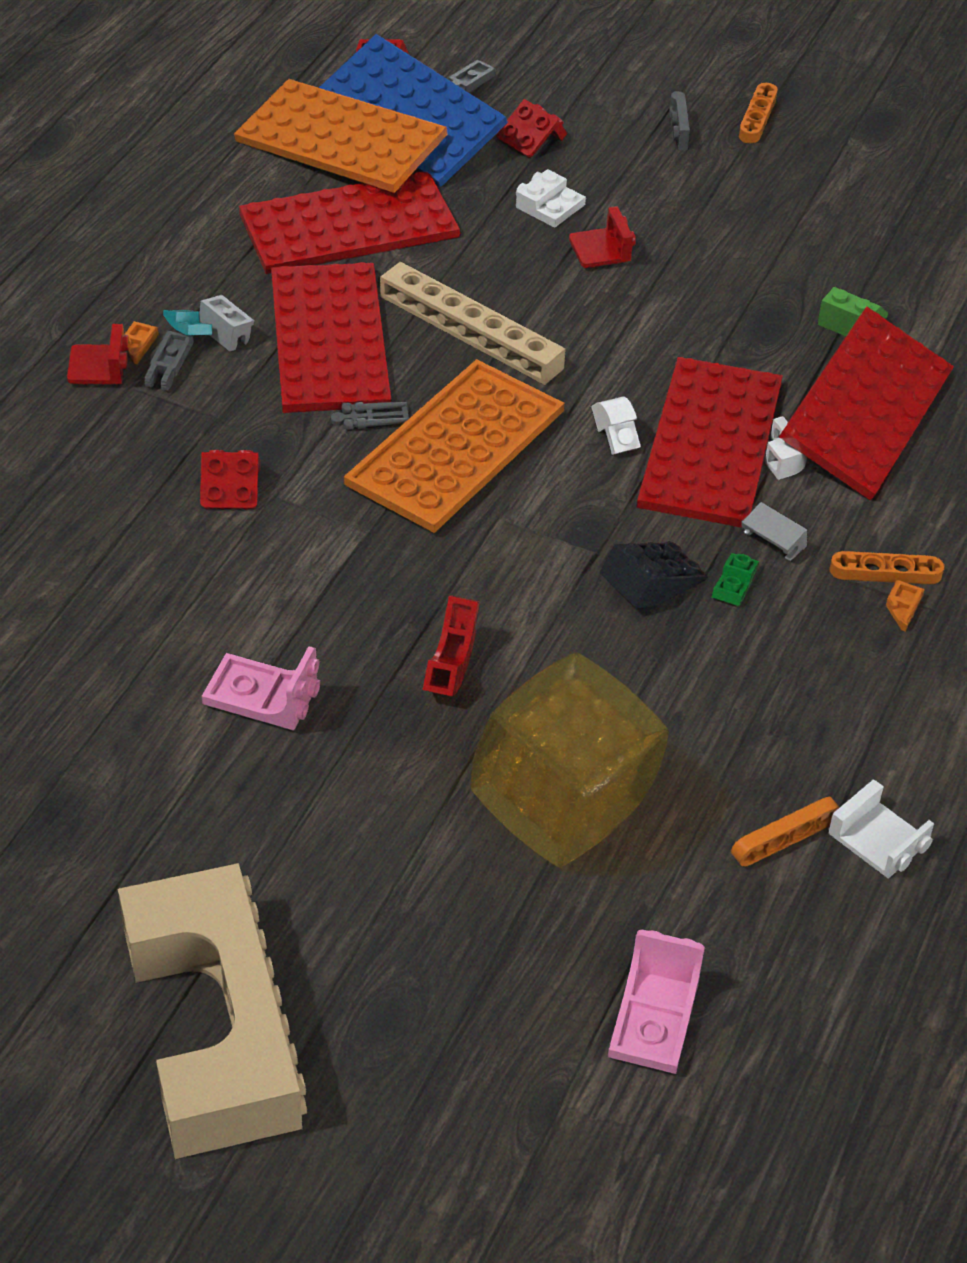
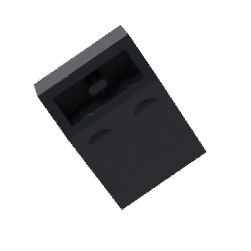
M670 541L666 543L615 544L600 571V574L635 608L656 607L708 578L697 562L689 559L682 552L679 545Z

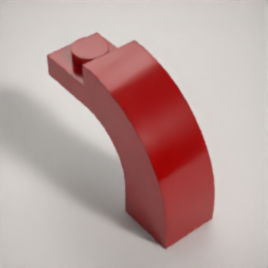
M453 595L449 596L440 641L435 655L428 660L423 690L448 696H454L458 692L474 645L475 626L480 601Z

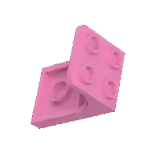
M310 646L307 648L296 670H286L226 653L202 695V704L295 730L299 720H304L307 715L311 697L315 698L319 692L320 680L317 679V672L320 661L316 659V648Z
M653 930L637 931L627 985L609 1047V1058L676 1074L699 983L705 949L702 944L691 939H680L663 935Z

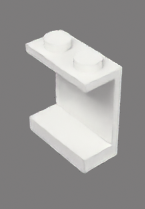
M873 779L833 813L829 834L889 879L896 871H904L912 861V857L918 852L922 854L929 848L933 840L930 836L934 823L928 820L916 830L880 803L884 786Z

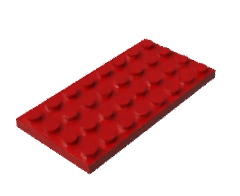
M428 172L411 174L395 193L361 183L334 189H323L312 193H301L290 197L274 198L268 201L252 202L239 206V214L266 274L271 273V267L316 265L460 237V228Z
M360 262L355 264L271 267L282 412L342 410L343 403L391 402L374 263Z
M866 306L779 435V438L871 500L879 490L954 366Z
M678 357L640 488L636 508L743 528L742 521L752 512L783 375Z

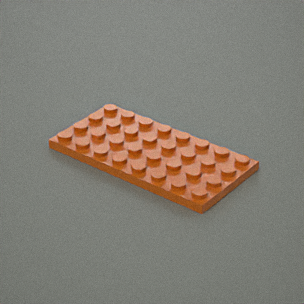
M288 79L234 133L236 142L394 193L448 135L445 126L292 79Z
M476 359L344 476V485L435 533L564 412L565 403Z

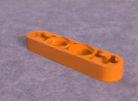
M761 83L757 86L740 125L739 138L741 141L756 143L760 140L776 102L778 88L774 84Z
M840 551L832 556L829 570L834 577L841 580L893 583L899 580L912 584H936L942 579L944 563L934 556ZM874 564L880 569L870 570L865 565ZM898 565L904 566L908 571H898L894 567Z
M831 797L822 798L740 838L733 845L731 854L741 866H749L829 827L833 813L840 807Z

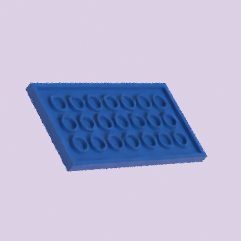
M375 34L319 87L445 126L448 135L416 169L417 172L430 173L435 184L440 187L508 123L506 116L378 34Z

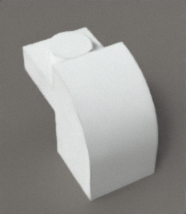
M626 397L598 402L591 406L598 432L606 431L612 455L641 447L634 420L637 417L630 401Z
M783 416L773 419L771 441L767 444L765 464L778 480L799 473L803 470L807 461V456L779 438V435L788 423Z

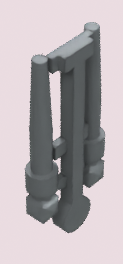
M407 402L343 403V413L335 412L331 415V423L336 426L344 424L345 430H354V427L366 429V427L404 424L409 419ZM402 408V411L372 413V410Z

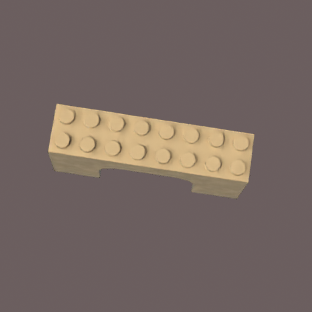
M239 863L119 888L118 894L123 927L135 982L191 971L207 974L214 978L223 990L232 1025L229 1035L215 1046L156 1060L161 1098L175 1159L302 1129L301 1115L307 1114L304 1095H306L305 1083L302 1073H297V1054L294 1043H289L288 1035H290L288 1020L286 1014L281 1013L280 1006H282L279 987L278 985L274 986L272 980L274 977L271 958L266 957L265 954L267 949L263 929L259 930L258 928L259 915L256 903L251 902L250 895H252L250 880L248 875L242 876Z

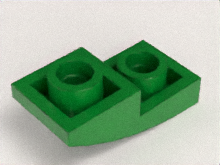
M731 553L724 564L721 577L713 588L711 598L740 606L753 580L759 561L751 559L745 554Z

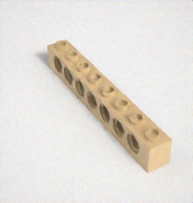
M399 262L380 276V293L382 298L532 379L546 385L564 369L565 348L414 268Z

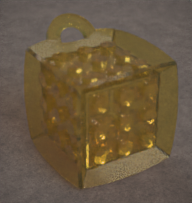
M574 652L531 677L492 712L475 750L470 787L485 807L510 832L557 867H563L606 838L642 802L660 769L667 746L669 730L659 717L626 685L578 652Z

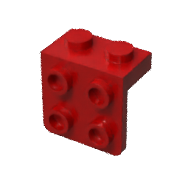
M523 99L508 118V123L497 133V138L530 158L550 134L562 141L568 133L562 126L564 122L555 114L551 115L540 105H534Z
M618 206L608 208L606 228L576 232L569 235L572 248L581 266L584 268L631 261L632 246L636 244L635 234L633 231H630L627 218L622 216Z
M112 324L110 345L76 344L71 347L67 374L68 383L122 384L123 369H127V353L125 351H129V335H124L123 324Z
M210 450L209 452H201V506L205 509L256 508L258 504V472H260L259 454L250 450H239L237 452Z

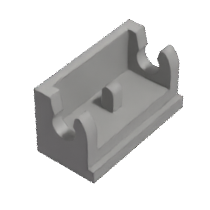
M223 295L201 300L199 322L212 324V335H210L228 351L236 350L237 340L241 335V342L245 345L248 343L251 326L254 325L252 318Z
M762 502L742 521V527L746 529L744 534L748 536L753 532L781 548L787 554L785 559L789 561L807 547V529Z

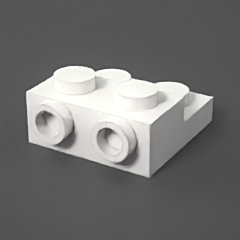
M547 169L543 173L536 172L528 184L521 183L516 190V208L555 228L585 205L586 197L567 188L566 178Z

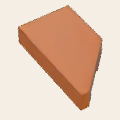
M134 321L124 334L129 335V351L127 352L134 364L140 362L159 335L158 327Z
M896 580L887 598L886 607L900 629L906 632L923 597L924 589Z

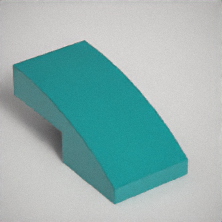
M163 310V315L168 323L178 332L185 335H212V324L199 322V311Z

